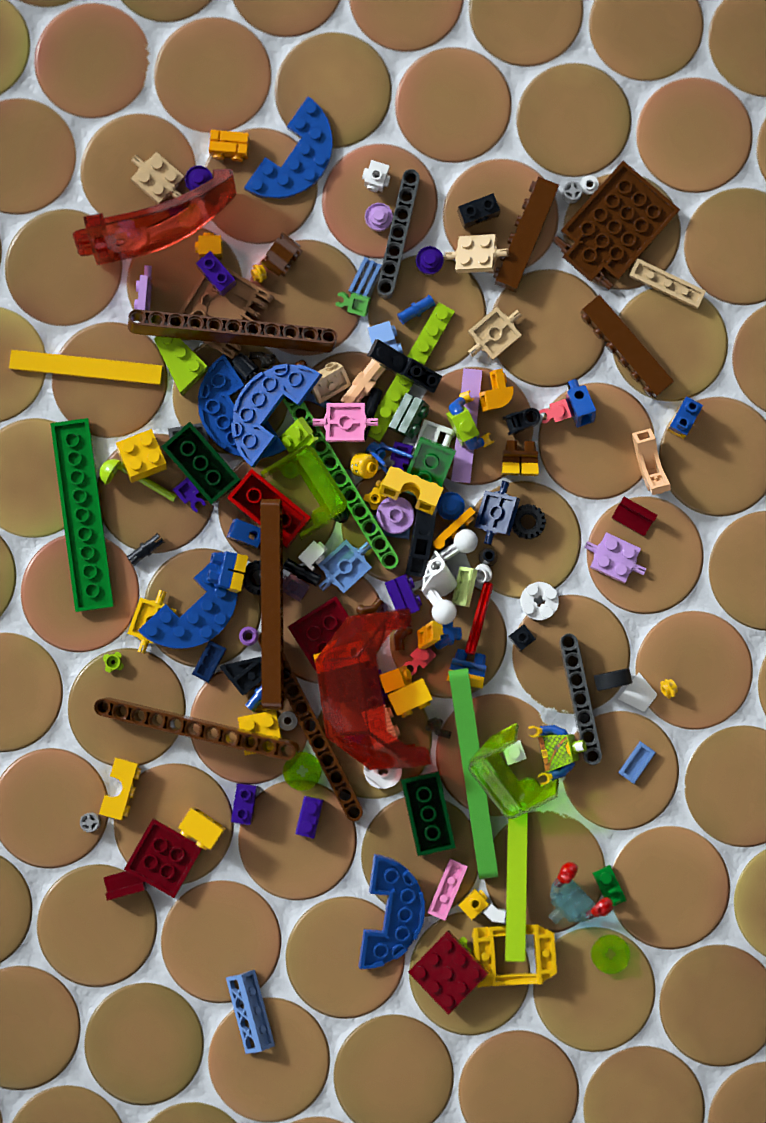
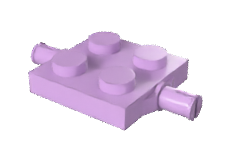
M145 265L144 275H140V281H136L138 299H135L134 310L150 311L152 266Z
M607 532L598 546L588 541L584 548L594 552V559L590 568L624 584L632 571L644 575L647 569L636 564L641 548Z

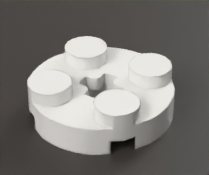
M544 582L530 584L520 597V606L523 612L530 619L537 621L551 617L559 605L556 590ZM542 596V600H545V603L538 607L534 599Z
M380 750L372 753L366 759L364 774L368 783L373 787L387 789L393 787L400 780L402 765L394 753ZM387 765L388 773L380 775L378 773V766Z

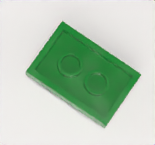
M421 436L406 473L417 475L423 480L434 482L442 487L456 450ZM404 491L406 493L414 495L412 492Z

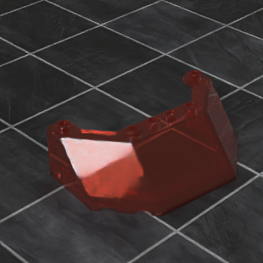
M410 608L348 616L315 659L326 738L369 770L432 765L431 755L426 747H416L415 743L405 745L387 731L376 654L393 630L405 629L410 625Z

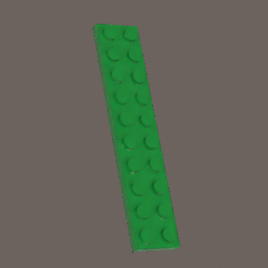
M89 418L50 423L75 612L114 607Z

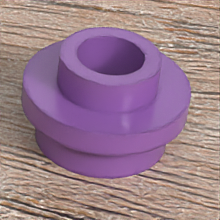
M244 627L239 633V639L244 645H254L258 640V632L253 627ZM252 633V639L247 640L245 635Z

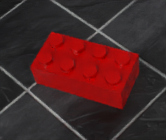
M252 468L227 497L228 501L260 527L261 499H282L283 546L286 548L292 544L312 520L308 514Z

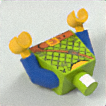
M469 390L460 393L459 398L449 405L450 412L446 413V416L460 445L466 444L469 450H474L480 447H487L494 443V440L491 441L489 438L491 433H487L479 438L480 434L469 410L464 407L466 403L474 401V397L470 398L469 393L471 391Z
M556 725L540 726V728L536 726L528 727V729L535 728L536 730L534 735L529 736L532 738L538 736L545 772H549V774L541 773L538 775V777H546V782L541 783V785L547 784L550 779L553 781L566 776L574 768L575 762L579 760L578 753L584 752L587 749L584 740L575 741L574 734H568L566 729Z

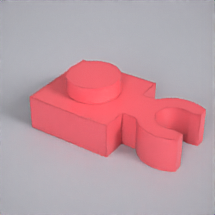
M569 398L549 404L550 409L544 408L539 411L540 414H547V419L543 420L542 423H548L553 418L555 422L575 416Z
M417 647L410 654L413 660L406 662L403 666H413V671L411 672L413 676L417 672L419 665L424 669L437 655L430 648L418 649Z

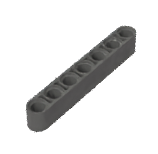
M414 169L406 170L402 176L377 286L378 295L383 299H389L393 296L419 187V173ZM412 176L416 179V181L414 183H408L406 181V178ZM408 194L412 199L408 202L403 201L402 196ZM404 212L408 217L401 220L398 218V214ZM395 231H402L404 235L401 238H396L393 233ZM397 249L400 253L397 256H391L389 251ZM393 267L395 272L390 275L385 272V269ZM388 285L391 287V291L384 293L381 291V287Z
M565 634L559 640V647L579 741L584 740L583 735L589 731L593 734V740L589 743L585 742L587 749L582 752V756L587 764L596 765L601 761L602 753L579 644L575 635ZM566 637L573 640L571 648H567L563 644ZM570 656H574L577 659L575 667H571L567 663ZM573 675L580 676V685L575 686L572 684L571 678ZM577 694H583L585 697V702L582 705L577 704L575 701ZM581 713L589 715V721L586 724L581 723L579 720ZM590 751L597 753V759L593 762L587 758Z

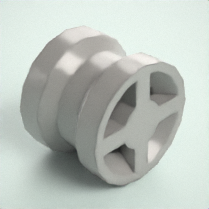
M568 182L563 190V199L571 204L578 202L582 195V187L577 182Z
M94 812L86 813L80 819V826L86 832L96 831L101 825L99 815Z

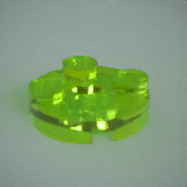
M299 752L295 758L286 760L283 767V776L286 783L299 791L313 788L319 782L322 774V768L318 759L307 752ZM300 766L308 769L304 777H301V774H297Z
M605 934L600 936L593 944L591 959L598 970L607 974H615L627 967L630 960V949L627 943L619 936ZM608 949H612L613 952H616V955L613 956V959H609L608 956H605V953L608 952Z

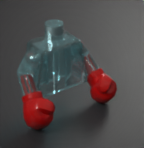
M573 862L565 863L552 883L550 902L556 909L548 917L555 924L564 916L570 923L589 921L595 917L606 916L613 909V902L610 898L604 897L598 903H595L572 880L578 872V866Z

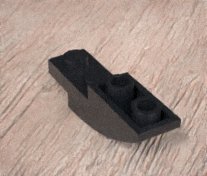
M375 339L367 354L369 358L378 362L380 366L431 393H435L443 377L379 339Z
M437 505L433 515L416 509L405 571L406 575L417 577L425 575L433 540Z

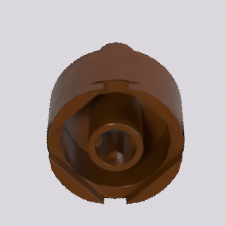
M282 232L280 235L282 239L279 237L276 239L266 253V261L264 259L261 261L263 266L278 277L280 275L284 277L290 270L291 265L289 263L292 260L296 261L302 253L301 245Z

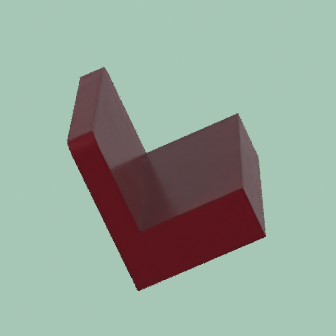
M623 497L612 515V519L645 536L658 515Z
M127 871L104 877L107 901L147 889L143 880Z

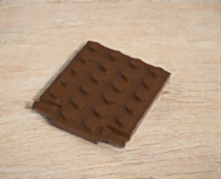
M622 161L561 229L560 232L574 244H566L557 235L552 242L562 249L561 252L564 254L562 258L590 282L593 280L597 283L600 282L605 288L610 290L614 284L604 277L605 274L601 270L604 269L618 281L676 216L680 209L625 161Z

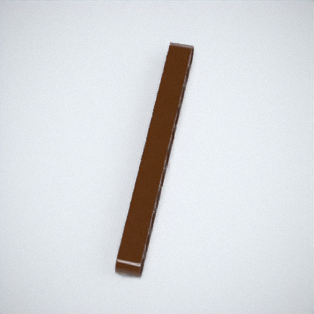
M139 309L131 311L128 317V329L133 334L330 353L334 350L338 337L337 333L330 328Z
M261 499L263 711H283L282 499Z
M260 633V635H259V637H258V641H259L260 646H261V633ZM284 654V669L290 671L289 678L284 680V694L346 817L351 821H358L363 815V809ZM291 686H297L299 690L298 695L295 697H291L288 694V689ZM300 703L307 705V711L304 714L297 712V706ZM309 720H313L316 723V728L313 731H308L305 727L306 722ZM318 737L323 738L325 741V745L321 749L314 746V740ZM325 755L333 757L332 765H324L323 757ZM334 772L341 773L342 781L340 783L332 781L331 776ZM347 789L351 792L349 800L341 799L340 792ZM351 807H357L360 810L358 817L353 818L349 815Z
M110 697L99 699L94 704L95 712L107 718L282 760H290L299 754L298 744L291 740ZM103 702L108 704L107 711H104L102 707ZM122 706L126 708L125 716L120 712ZM140 710L143 711L145 715L143 720H141L138 716ZM158 715H161L163 718L161 725L157 722ZM176 719L181 722L180 729L175 726ZM195 723L200 728L199 733H195L193 730ZM212 728L218 731L217 738L212 736ZM231 732L235 733L237 737L235 742L230 740ZM249 737H253V738H254V740H255V745H254V747H252V746L249 745V743H248V738H249ZM268 741L273 743V751L267 749L266 744ZM286 746H290L292 748L293 752L291 756L286 754Z

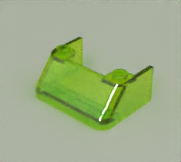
M304 445L260 472L261 477L264 479L278 470L288 479L301 475L319 503L320 507L316 508L311 514V520L314 525L299 534L301 541L326 526L343 513L347 507L346 498L312 446Z
M517 723L492 735L469 762L470 773L503 816L508 819H515L557 798L559 779L551 780L545 785H540L536 779L531 777L519 781L499 755L507 747L516 743Z

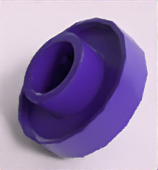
M194 166L187 171L185 183L192 193L203 194L211 189L213 177L206 167Z
M427 246L417 253L416 266L423 274H436L443 266V254L436 247Z

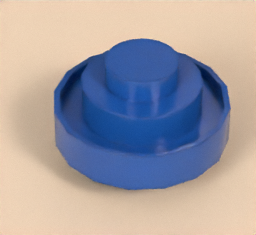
M447 492L439 498L437 511L443 519L449 521L456 520L463 514L465 503L459 494Z

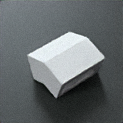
M490 902L483 910V913L492 922H505V909L496 908Z

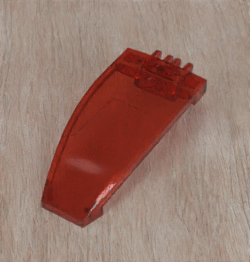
M232 169L213 170L214 178L188 193L152 207L105 218L103 213L84 216L85 228L73 232V239L75 240L74 243L78 254L84 257L94 255L96 264L102 265L151 254L184 240L212 220L237 195Z

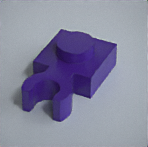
M398 441L394 442L393 448L412 455L413 445ZM392 452L390 460L395 461L392 467L400 468L405 472L403 464H409L411 458Z
M188 477L173 489L185 505L191 502V508L194 512H198L195 508L197 502H201L203 506H206L203 499L196 497L200 492Z

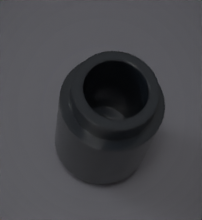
M240 353L231 362L233 369L245 381L251 380L258 374L259 367L247 355Z

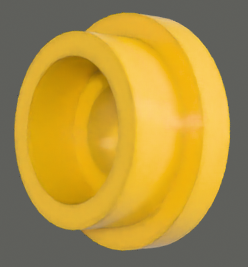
M253 265L251 270L252 278L254 281L257 280L258 283H262L267 278L266 271L263 265Z

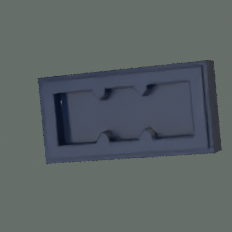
M209 640L192 675L210 683L227 649Z

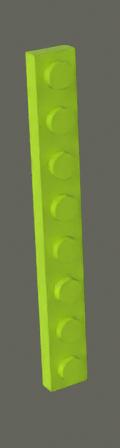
M438 302L407 357L413 358L425 365L455 311ZM396 375L376 410L374 418H378V426L370 427L368 437L379 443L381 442L405 393H409L413 383Z

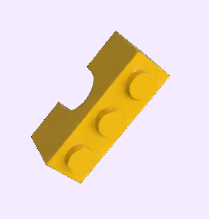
M390 466L379 493L397 501L402 492H412L417 498L415 508L433 515L443 487L434 482L423 480L417 475L406 473L400 468Z
M118 757L115 758L110 777L120 780L122 791L116 797L104 795L99 812L100 815L118 820H124V817H128L131 808L128 803L130 798L133 799L136 787H133L135 779H139L141 774L139 763Z

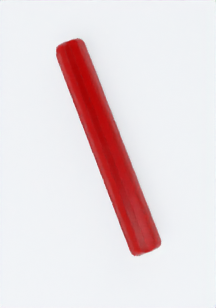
M484 582L466 645L465 653L474 655L476 652L494 585L489 582Z

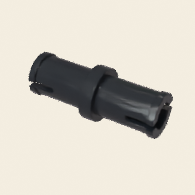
M156 533L145 543L142 542L139 548L130 555H127V558L130 561L137 556L131 562L135 566L144 557L150 556L151 552L165 543L162 538L159 539L160 535Z
M289 558L283 565L284 570L296 575L299 580L303 579L313 584L315 587L322 578L321 575L307 569V566H301Z

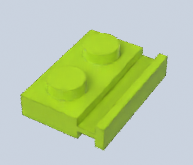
M303 417L297 419L279 437L287 451L294 455V460L305 453L319 438L314 437L312 434L313 430Z

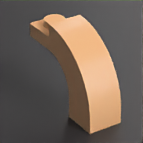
M651 429L632 433L636 457L648 491L650 490L652 495L670 491L671 486L663 471L653 432Z

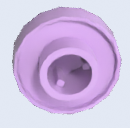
M374 203L366 210L365 221L370 229L379 232L384 231L392 223V211L384 203Z

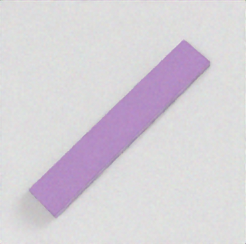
M464 368L461 393L470 390V398L474 397V401L466 403L464 407L469 410L477 426L482 370ZM456 437V453L453 459L451 482L470 484L474 450H469L466 444L461 446Z

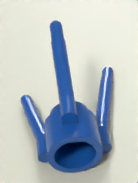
M372 442L366 449V453L371 454L378 461L379 466L386 474L388 469L383 461L386 456L385 449L411 459L413 458V455L390 447L383 442L380 444Z

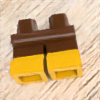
M507 440L502 456L501 475L518 476L520 473V476H538V451H536L535 441H525L524 451H518L517 441Z

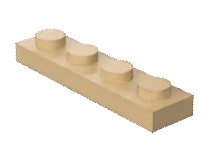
M638 258L629 275L630 278L695 309H698L706 293L705 290Z

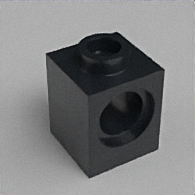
M525 624L508 636L519 652L536 640Z

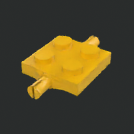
M159 590L156 601L146 600L141 597L139 599L127 633L141 640L137 652L145 654L148 644L153 643L143 637L138 630L165 605L163 603L167 593L165 591ZM170 608L176 614L177 610Z

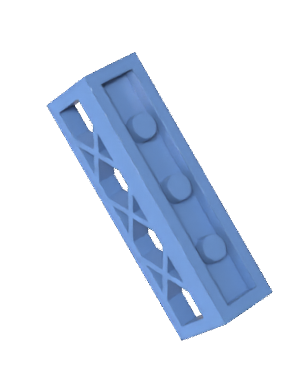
M255 970L226 977L245 1053L262 1052L274 1047L275 1043ZM234 980L238 981L239 990L235 988ZM240 1000L244 1003V1009L240 1007ZM245 1019L249 1022V1028L245 1026ZM250 1038L254 1041V1048H251Z

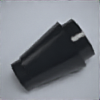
M484 548L480 551L478 558L481 564H486L490 567L497 562L498 556L494 549ZM486 553H488V554L491 553V554H492V558H491V559H487V558L485 557V554H486Z

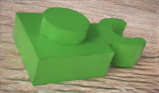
M345 292L338 293V296L343 297L344 302H336V306H348L347 312L363 317L367 316L371 297L354 292L351 293V297Z

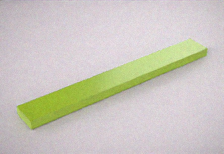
M508 804L505 962H525L528 805Z

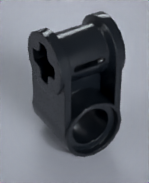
M528 408L502 417L503 421H506L509 430L508 435L511 436L536 426L540 421L539 411L536 408ZM527 414H536V421L529 422L526 419Z

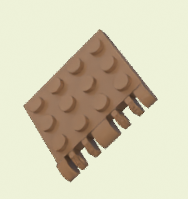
M225 267L233 276L237 285L224 296H221L202 274L179 314L254 321L246 316V313L260 320L262 315L250 308L252 303L266 310L268 305L256 297L258 296L270 304L274 296ZM202 341L231 360L238 354L226 347V345L239 352L242 349L239 344Z

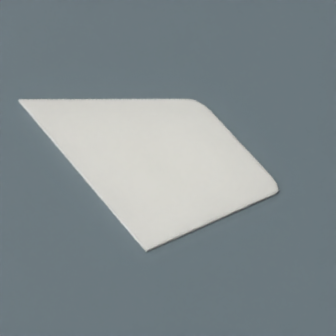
M638 673L632 680L633 683L628 685L618 700L644 712L656 698L657 693L644 677Z

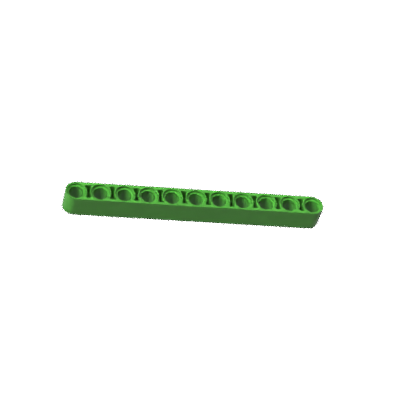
M285 396L283 402L294 420L298 419L296 417L297 412L304 410L306 411L305 421L309 426H313V416L304 401L299 406L295 402H287V396ZM314 426L316 428L314 437L319 439L311 446L312 450L382 565L388 570L395 569L399 564L398 556L330 444L326 442L319 426ZM320 442L326 444V449L322 452L316 450V445ZM330 458L336 460V465L333 468L326 466V461ZM338 475L346 477V481L343 484L336 483L335 480ZM348 491L356 493L354 500L349 501L345 498ZM358 507L365 508L366 513L364 516H356L355 511ZM373 523L376 526L373 533L365 531L367 524ZM384 540L386 543L385 548L382 550L376 549V541ZM393 556L396 559L395 564L387 566L385 564L386 557Z
M468 668L451 670L448 672L479 880L495 878L499 876Z

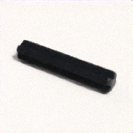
M378 388L371 390L365 408L367 418H374L383 393ZM367 426L365 430V441L371 426Z

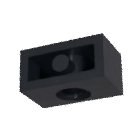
M494 193L458 206L457 213L463 228L466 229L498 217L500 208Z

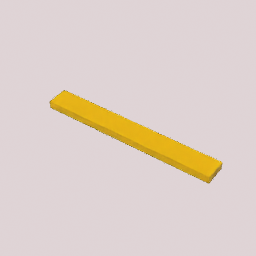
M11 350L9 369L153 385H161L163 370L162 365Z

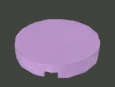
M389 497L386 498L378 506L376 513L380 528L390 534H401L407 531L415 517L411 503L402 497H398L397 501Z

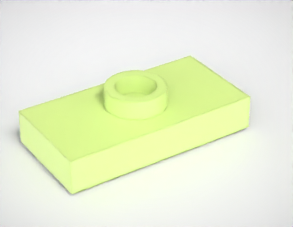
M459 567L456 580L457 586L454 589L452 598L454 605L470 607L478 570Z

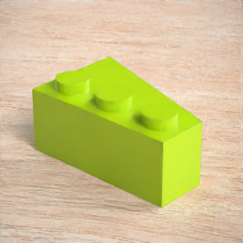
M156 336L154 341L179 392L183 396L207 373L209 368L180 338Z

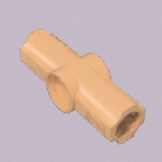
M372 359L364 371H361L351 384L352 386L340 402L360 403L365 395L367 396L375 387L376 381L386 369Z

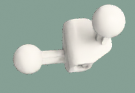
M462 529L458 531L454 537L453 544L439 553L436 550L433 551L434 553L427 563L425 575L423 576L422 592L433 605L432 617L439 624L451 623L457 614L455 605L451 601L441 598L452 592L457 586V581L448 569L445 561L459 552L470 553L476 549L478 538L472 530Z

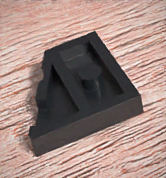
M261 656L220 666L221 670L242 696L262 681Z

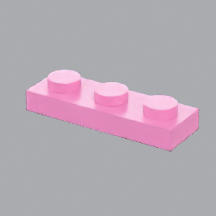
M449 859L427 911L428 914L446 920L468 866Z

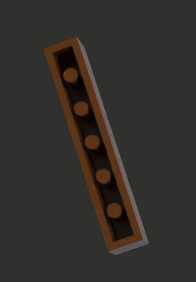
M539 176L536 182L532 181L529 192H531L530 198H525L521 208L524 209L523 215H518L514 225L517 227L516 232H511L507 242L510 244L508 249L509 256L501 257L500 260L503 261L501 268L497 267L494 273L495 285L516 293L558 191L559 184Z
M600 294L581 310L582 320L594 328V334L607 343L606 348L612 354L615 353L619 357V363L632 372L630 374L637 383L640 382L644 386L643 391L649 397L652 396L655 399L674 382Z

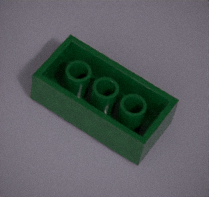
M191 422L187 423L161 446L212 506L241 481Z
M439 771L401 779L417 856L456 848Z

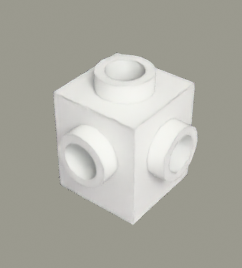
M371 160L369 168H365L362 176L364 186L372 192L383 191L384 186L388 187L391 178L388 175L389 165Z

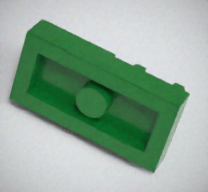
M610 865L592 873L603 897L610 898L613 902V907L627 901Z

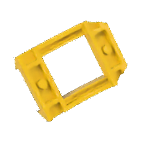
M538 924L526 925V935L534 936L536 972L496 974L494 937L506 936V926L473 928L471 937H473L474 957L489 971V974L477 987L542 984L548 978L554 976L557 973L554 933Z

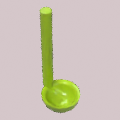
M110 459L101 465L99 475L105 485L111 482L118 470L127 474L120 460ZM147 477L138 480L172 502L177 498V495Z

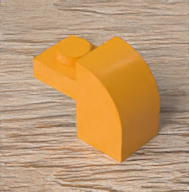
M503 368L489 372L493 390L479 393L482 412L501 408L512 399L514 388L513 386L506 387L507 377L503 373Z

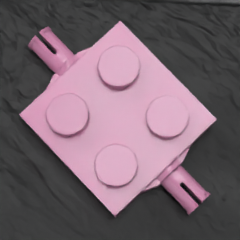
M327 403L324 419L313 418V427L324 426L326 442H365L367 426H378V418L366 417L365 403Z

